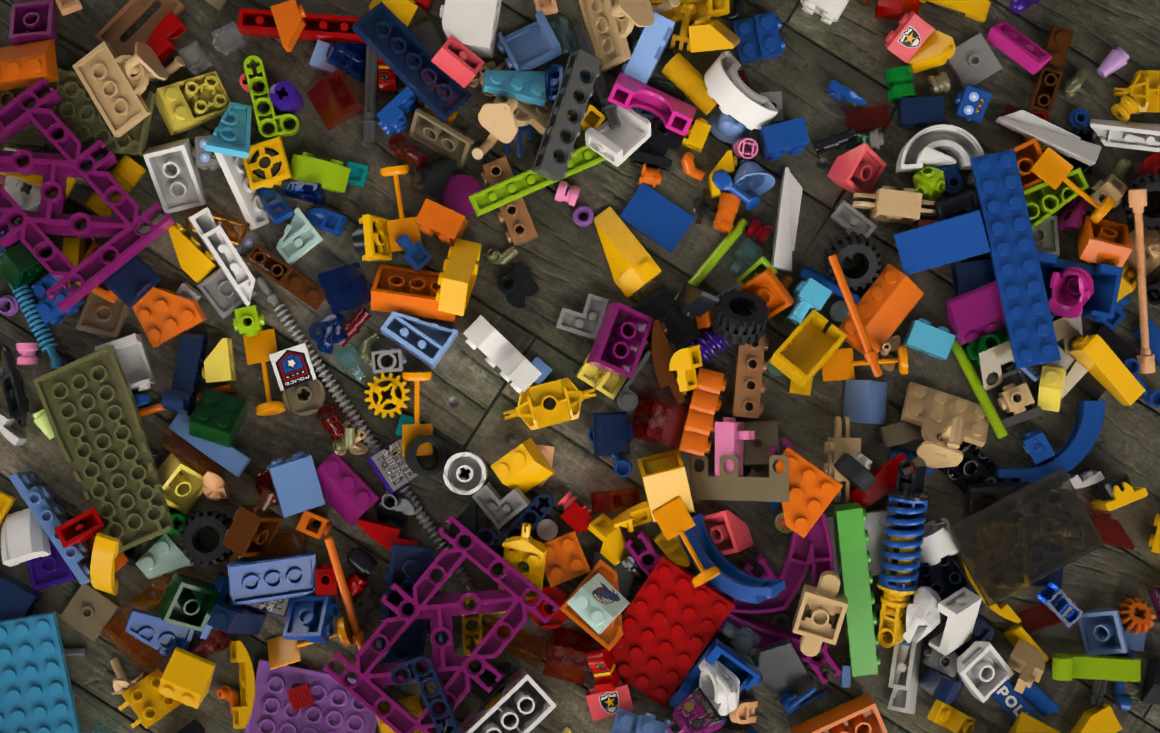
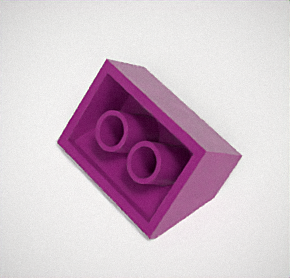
M996 281L947 301L948 329L951 330V334L956 336L955 339L959 345L973 342L977 338L986 334H992L996 330L1006 327Z
M619 302L608 304L586 363L607 372L633 378L654 318Z
M335 452L316 470L323 498L351 527L382 498L343 456H339Z

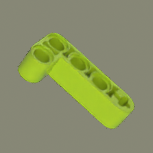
M255 55L247 57L244 61V70L261 136L269 140L278 136L285 138L296 135L299 132L300 124L295 115H275L274 106L269 97L270 90L262 60ZM252 63H255L257 66L258 76L254 77L251 69ZM261 83L265 88L262 92H255L253 90L254 85ZM261 104L270 106L267 113H260L258 111ZM288 120L296 123L295 127L291 130L284 127L285 122ZM268 124L275 127L274 132L271 134L263 132V128Z
M1052 653V679L1072 681L1073 678L1140 682L1141 659L1121 656Z

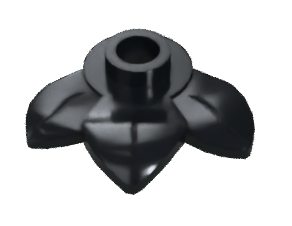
M657 118L651 126V137L641 146L650 145L652 155L663 157L667 153L668 148L679 150L681 139L678 133L667 128L666 131L661 132L658 127L664 125L660 118Z
M518 266L511 273L502 274L497 282L499 290L506 294L508 303L516 308H524L525 297L533 296L539 292L537 284L528 278L531 268L526 266ZM510 280L512 281V286L507 288L504 286V282Z
M386 490L382 495V502L377 506L376 510L380 523L391 518L402 529L408 522V515L415 514L412 502L403 498L399 491L390 495L388 490Z

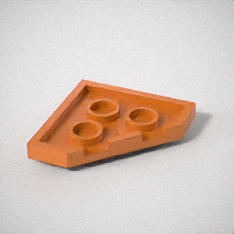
M156 286L132 307L153 348L207 320L197 300L185 298L178 295V293Z
M788 446L782 453V455L787 456L789 461V502H782L784 519L788 528L805 538L843 487V484ZM780 459L775 463L776 473L780 474L785 469V464Z
M600 559L561 606L560 610L610 651L623 636L621 613L601 634H598L567 604L576 592L598 573L619 592L618 573Z

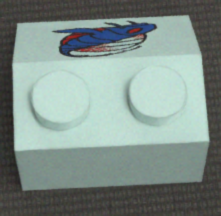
M598 573L583 585L567 604L598 634H601L630 602Z

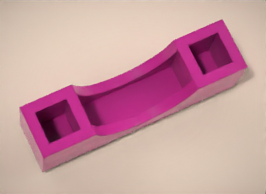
M621 72L607 100L626 110L629 108H642L650 111L662 120L665 128L684 137L697 110L696 107Z

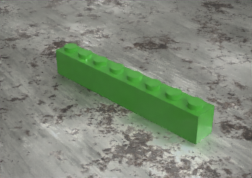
M858 502L832 505L838 573L841 583L840 593L847 596L848 607L843 620L847 663L851 666L852 677L878 674L877 666H880L879 653H876V645L879 644L877 633L874 632V625L877 624L875 612H872L875 598L873 592H870V584H873V577L871 571H868V563H871V556L869 550L866 549L869 535L867 529L864 528V522L867 521V513L865 508L863 509Z

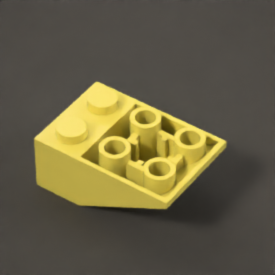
M216 71L157 88L155 92V104L171 136L189 131L224 114L231 102Z

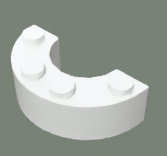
M724 51L704 75V81L708 89L707 94L715 99L720 105L719 109L724 114H730L750 130H761L762 127L770 123L779 111L766 96L754 92L741 80L737 72L741 64L730 51Z
M947 124L934 125L921 130L904 145L896 162V173L918 172L922 169L923 163L919 161V158L925 146L950 154L956 159L959 170H972L970 158L985 154L976 138L966 130Z
M482 315L463 333L468 338L465 342L474 350L476 348L480 349L487 356L485 361L493 368L497 365L502 370L499 374L507 382L511 380L512 383L510 385L518 393L521 391L525 392L542 374Z

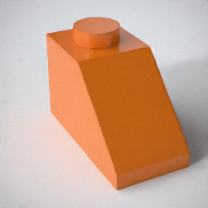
M289 0L270 6L282 46L287 53L291 52L305 27L303 18L307 17L303 5H299L296 0Z

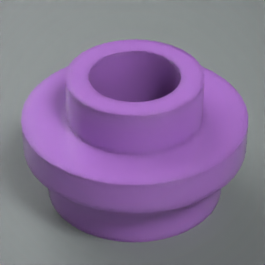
M579 206L573 212V220L578 226L586 227L594 219V213L588 206ZM586 213L587 219L581 220L579 215Z
M5 295L0 298V313L5 316H13L18 312L19 304L14 296Z

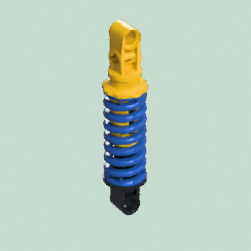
M912 457L900 461L898 464L896 487L888 489V503H895L897 501L898 504H889L887 506V510L896 513V515H888L886 522L895 526H888L884 529V532L890 535V537L884 538L883 544L889 548L882 550V555L887 560H882L880 566L886 569V571L879 573L877 587L883 590V595L880 598L882 606L879 615L880 623L877 638L879 643L885 648H890L905 640L903 635L906 632L908 603H911L910 595L916 594L919 588L917 583L919 571L917 568L920 567L921 563L919 559L922 555L920 546L923 544V537L921 535L925 531L923 523L926 521V515L923 512L927 510L928 500L930 499V494L923 491L926 463L920 457Z

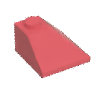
M863 143L838 156L827 176L839 187L852 194H871L887 164L867 144Z
M729 510L703 516L708 533L722 555L737 553L754 545L748 525Z

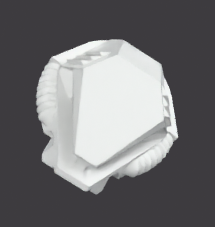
M927 586L919 587L916 594H914L912 603H908L906 632L903 635L907 643L911 641L918 643L943 620V614L937 610L941 598L936 591Z
M704 658L698 665L702 671L700 673L699 687L721 716L727 715L737 708L740 681L733 672L718 660L713 665H710Z

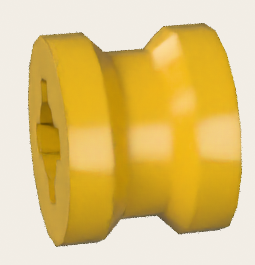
M1126 95L1120 99L1118 104H1114L1111 107L1112 114L1124 123L1130 119L1131 114L1139 111L1138 104Z

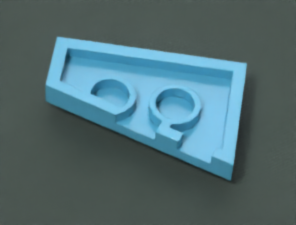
M485 70L483 74V92L507 98H516L518 101L543 107L546 103L545 71Z
M230 102L212 137L208 140L205 151L248 159L250 154L252 106Z

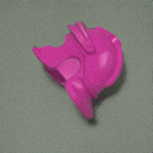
M1068 267L1060 273L1053 272L1050 281L1052 297L1048 300L1050 311L1064 318L1079 317L1082 314L1084 304L1094 294V282L1091 275L1086 270L1078 267Z

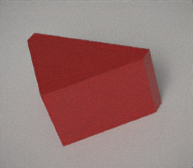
M877 0L875 17L900 21L903 15L909 14L911 10L918 15L920 1Z
M93 507L54 528L63 547L67 548L90 540L105 527V524L96 508Z

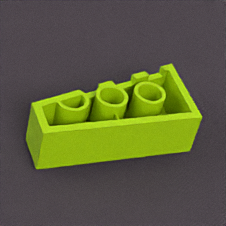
M1081 168L1069 172L1066 176L1081 190L1084 191L1089 188ZM1063 181L1056 190L1046 182L1024 190L1032 229L1079 194Z

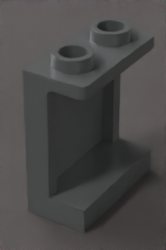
M1015 364L1004 368L1005 372L1002 373L1003 381L999 386L985 390L1005 428L1043 414L1041 407L1036 406L1035 403L1025 406L1026 411L1016 415L1013 412L1006 413L1005 410L1000 408L997 399L999 398L998 393L1003 391L1002 387L1011 383H1015L1016 386L1027 383L1023 371L1020 368L1015 369ZM996 372L990 373L986 379L987 384H995L998 380V374Z

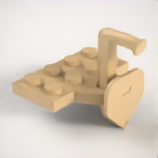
M579 0L595 56L602 60L600 64L602 73L632 58L626 37L632 32L634 25L637 27L651 26L655 20L653 12L662 15L670 9L678 7L680 0H667L660 5H651L650 0Z
M103 41L72 67L114 137L120 138L151 114L141 97L149 81H165L179 68L185 66L186 62L181 56H175L174 60L164 68L151 47L140 41L135 43L133 56L121 55L117 57L109 42Z
M505 61L494 69L514 71V69L509 70ZM495 95L494 103H485L478 114L479 123L490 134L482 145L472 150L473 158L476 160L482 159L496 145L498 140L503 143H510L518 133V127L530 124L539 133L544 135L553 104L549 103L546 99V103L542 107L518 101L516 98Z
M912 381L909 382L901 420L921 427V435L925 442L921 443L916 453L925 461L928 468L958 466L963 460V453L957 449L960 448L963 441L979 447H983L986 444L989 420L980 404Z

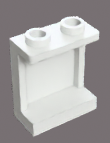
M617 105L616 111L621 122L620 127L610 129L608 121H606L597 130L590 127L585 131L586 146L616 167L622 164L651 137V123L646 117L640 116L632 108L626 110Z
M132 334L94 347L95 351H98L109 345L114 346L131 391L136 389L139 392L151 388V384L157 383L142 335Z
M963 587L939 602L937 610L948 618L944 631L929 640L928 645L946 656L969 641L982 598Z

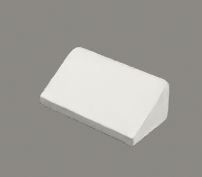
M925 146L919 158L920 162L932 167L956 164L957 162L955 158L929 146Z

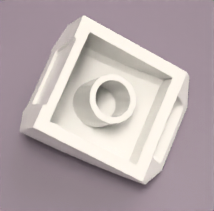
M30 508L6 515L1 529L2 563L6 566L12 567L25 561L51 555L48 535Z
M975 641L957 658V672L972 695L982 703L988 700L994 691L1014 675L1010 667L989 642Z

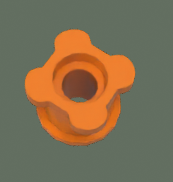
M644 163L638 184L646 183L653 185V188H655L656 184L660 185L663 173L659 172V167L658 169L647 166V163Z

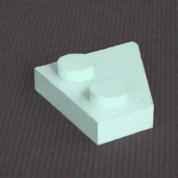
M299 207L295 209V215L290 225L287 224L284 236L276 246V249L289 265H292L324 240Z
M164 534L135 564L148 579H154L162 576V574L177 571V569L192 566L194 562L187 559L189 556L183 554V549L170 534Z

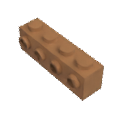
M506 156L482 166L484 172H481V176L485 185L489 183L490 186H493L514 176ZM523 197L499 207L500 211H497V215L501 224L506 223L508 230L504 232L509 243L513 242L516 247L538 238Z
M766 333L758 342L754 341V344H737L731 416L757 419L759 414H763V402H760L761 393L765 391V381H762V373L766 372L767 369L764 351H768L769 338H765Z

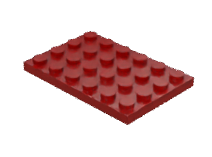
M664 555L661 556L623 612V636L609 651L620 678L663 707L735 606L734 601L706 583L694 587L692 579L695 576Z

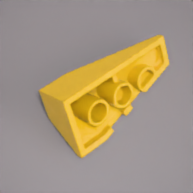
M610 206L593 219L613 280L626 298H629L661 274L662 270Z

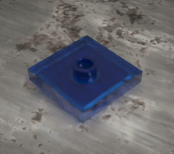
M359 262L318 274L332 315L371 303V294Z

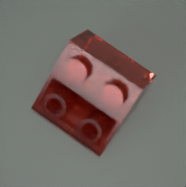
M340 68L323 77L307 93L328 131L364 111L361 102Z
M639 396L632 422L633 438L676 448L686 407Z
M561 627L553 629L542 675L584 685L589 668L587 655L589 651H592L595 639L589 634Z

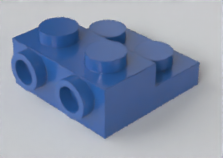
M775 12L732 21L733 33L740 38V43L736 46L740 64L781 57L782 50H785L784 37L780 38L778 30L782 29L780 17H776Z
M408 86L376 115L380 120L377 124L388 137L394 136L396 133L400 134L407 128L408 120L405 114H410L417 107L416 103L418 100Z
M50 273L33 284L31 289L39 302L35 307L44 324L57 325L64 321L63 317L79 311L78 307L84 304L85 300L82 298L63 313L55 303H60L69 295V292L67 290L64 291L53 302L45 294V291L59 280H56ZM75 282L71 286L73 290L78 289Z
M329 595L292 597L282 637L286 640H306L309 643L328 642L329 637L334 634L333 617L337 616L339 612L337 602Z

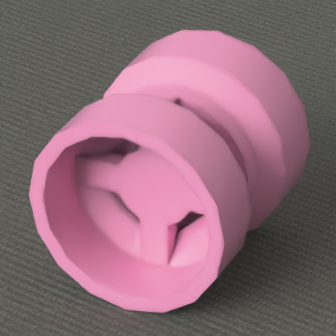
M739 138L733 144V153L740 159L754 158L758 153V144L752 138Z
M561 180L554 200L559 202L565 201L568 205L575 207L581 187L568 185L566 181Z
M16 343V350L20 354L17 357V365L39 364V357L35 356L38 351V343Z

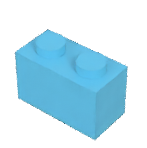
M921 318L911 321L902 345H906V347L939 360H947L956 337L950 334L951 330L942 326L935 328L930 326V321Z

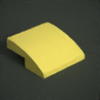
M588 355L577 372L576 377L614 400L628 377L607 372L586 363Z

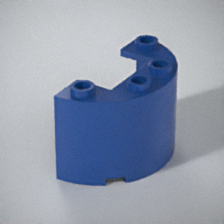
M1037 251L1048 300L1052 297L1050 281L1053 272L1060 273L1068 267L1082 268L1093 278L1094 294L1084 304L1081 317L1091 318L1092 321L1105 323L1106 319L1114 318L1123 267L1102 263L1093 266L1057 259L1058 255Z
M719 639L713 640L706 646L683 679L682 684L675 690L669 704L676 708L699 687L700 673L702 671L698 665L704 658L710 665H713L718 660L738 677L740 681L739 699L744 688L749 691L753 685L757 686L763 678L761 669ZM724 715V716H721L722 719L724 720L723 725H724V723H725L726 720H727V718L725 717V715Z

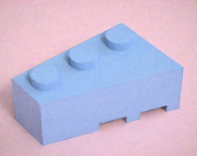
M653 12L655 17L654 23L649 27L641 28V36L638 41L635 40L630 50L632 58L625 61L621 68L623 74L644 84H647L673 34L675 26L674 21L656 12Z
M394 311L380 328L381 334L432 369L436 367L458 336V330L421 321L418 318Z

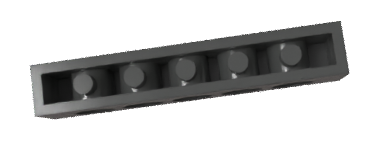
M581 49L570 53L532 168V172L551 181L562 180L568 172L567 165L575 151L574 144L581 132L580 125L582 119L587 114V104L594 93L593 86L601 71L600 64L602 60ZM573 93L576 94L577 100L574 99ZM567 112L570 115V121L567 118ZM560 132L563 133L564 140L561 139ZM554 152L557 154V161L554 159Z

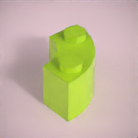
M302 152V155L293 154L290 164L293 178L289 180L331 192L345 193L351 169L344 167V162L331 159V162L314 158L315 155L307 152Z

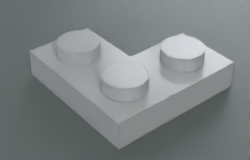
M845 200L841 202L830 216L849 235H851V232H856L858 235L861 233L868 238L877 227L876 224ZM857 252L851 253L846 257L851 260Z
M589 293L583 314L562 307L556 328L595 340L609 299Z
M490 482L471 496L497 529L501 528L531 503L518 486L502 498Z

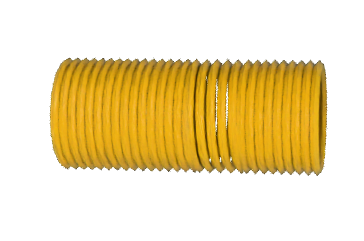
M677 53L664 66L661 73L680 89L705 116L710 114L719 105L715 99L707 94L708 89L704 81V75L691 65L681 53Z
M124 154L109 174L129 194L147 170L132 157ZM95 192L85 202L87 206L100 216H111L113 213ZM121 195L113 196L111 201H119L121 199Z

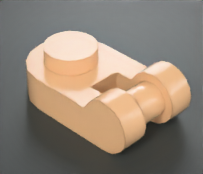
M745 699L739 701L737 708L729 713L730 720L738 724L756 723L757 715H755V708L758 707V700Z

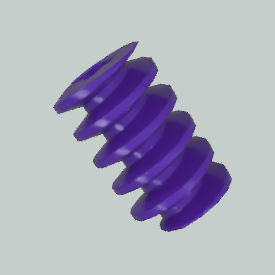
M283 80L271 87L269 91L270 100L282 113L294 114L303 107L304 100L302 95L290 82Z
M713 327L710 328L711 335L707 332L703 333L705 340L700 337L696 339L698 345H700L702 360L705 359L708 362H711L710 354L715 357L718 356L717 349L724 352L723 344L731 347L729 341L726 342L722 337L716 335L717 332H714Z

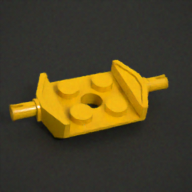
M1160 70L1137 71L1129 87L1114 88V97L1124 95L1131 97L1139 106V111L1135 114L1142 112L1160 113Z
M568 377L532 386L525 392H520L516 409L503 411L504 415L510 414L504 416V418L507 420L517 416L518 418L521 417L531 431L578 419L582 401L597 397L596 393L589 394L595 392V388L579 391ZM546 398H553L556 401L554 409H545L543 403Z
M523 523L521 536L510 537L502 543V547H504L503 558L542 590L547 548L542 542L530 536L531 524L527 526V523ZM520 561L528 563L529 569H523L520 566ZM504 565L502 566V574L505 570ZM530 591L526 595L527 600L538 598V594L534 591Z

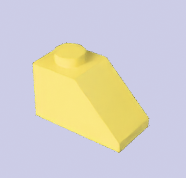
M222 338L204 360V367H202L201 373L206 383L236 381L231 338Z
M1042 366L1037 403L1041 410L1060 411L1066 369Z

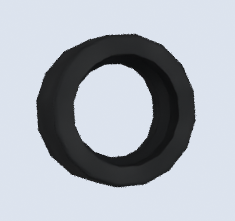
M423 435L412 439L405 451V461L409 469L422 476L436 475L441 472L448 460V449L445 443L433 435ZM423 443L433 444L437 451L436 462L430 468L421 467L416 460L417 449Z
M844 453L834 464V467L841 475L864 493L876 481V478L869 470L847 453Z

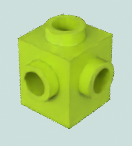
M925 164L913 176L914 189H916L917 193H923L922 199L935 201L946 190L944 173L938 168Z
M252 305L234 309L236 318H233V325L235 331L239 330V334H245L246 337L259 335L258 331L263 330L262 325H265L263 312L259 313L258 306ZM248 318L252 320L250 326L246 323V320Z

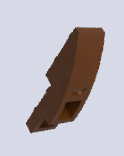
M1056 25L1051 27L1046 46L1043 49L1051 54L1052 58L1035 74L1029 101L1030 109L1050 114L1063 75L1062 68L1074 30Z
M259 243L255 245L245 259L246 262L316 311L329 295L325 290Z
M655 320L651 331V357L656 379L661 389L669 386L676 403L681 404L686 401L684 396H687L686 391L680 392L675 378L677 377V371H669L668 363L677 350L672 341L668 342L666 338L668 330L664 322L660 323L659 320Z

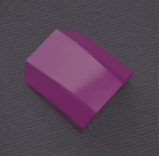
M37 0L11 4L9 39L13 46L54 39L55 46L57 45V15L54 0Z

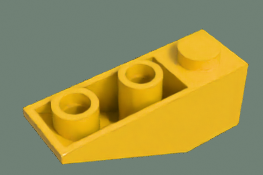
M176 222L168 229L180 267L196 283L202 282L219 267L214 262L215 259L208 250L204 252L200 248L202 244L193 236L189 238L184 233L186 229L180 223Z
M1103 702L1102 706H1094L1085 711L1070 733H1117L1122 730V727L1112 708Z

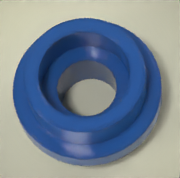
M1077 108L1070 112L1068 122L1074 129H1084L1090 122V115L1085 109ZM1077 115L1082 116V122H1079L1077 120Z

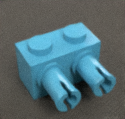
M811 277L806 281L802 280L793 291L796 294L794 297L796 304L786 319L794 325L801 324L809 310L815 309L819 311L822 309L832 291Z

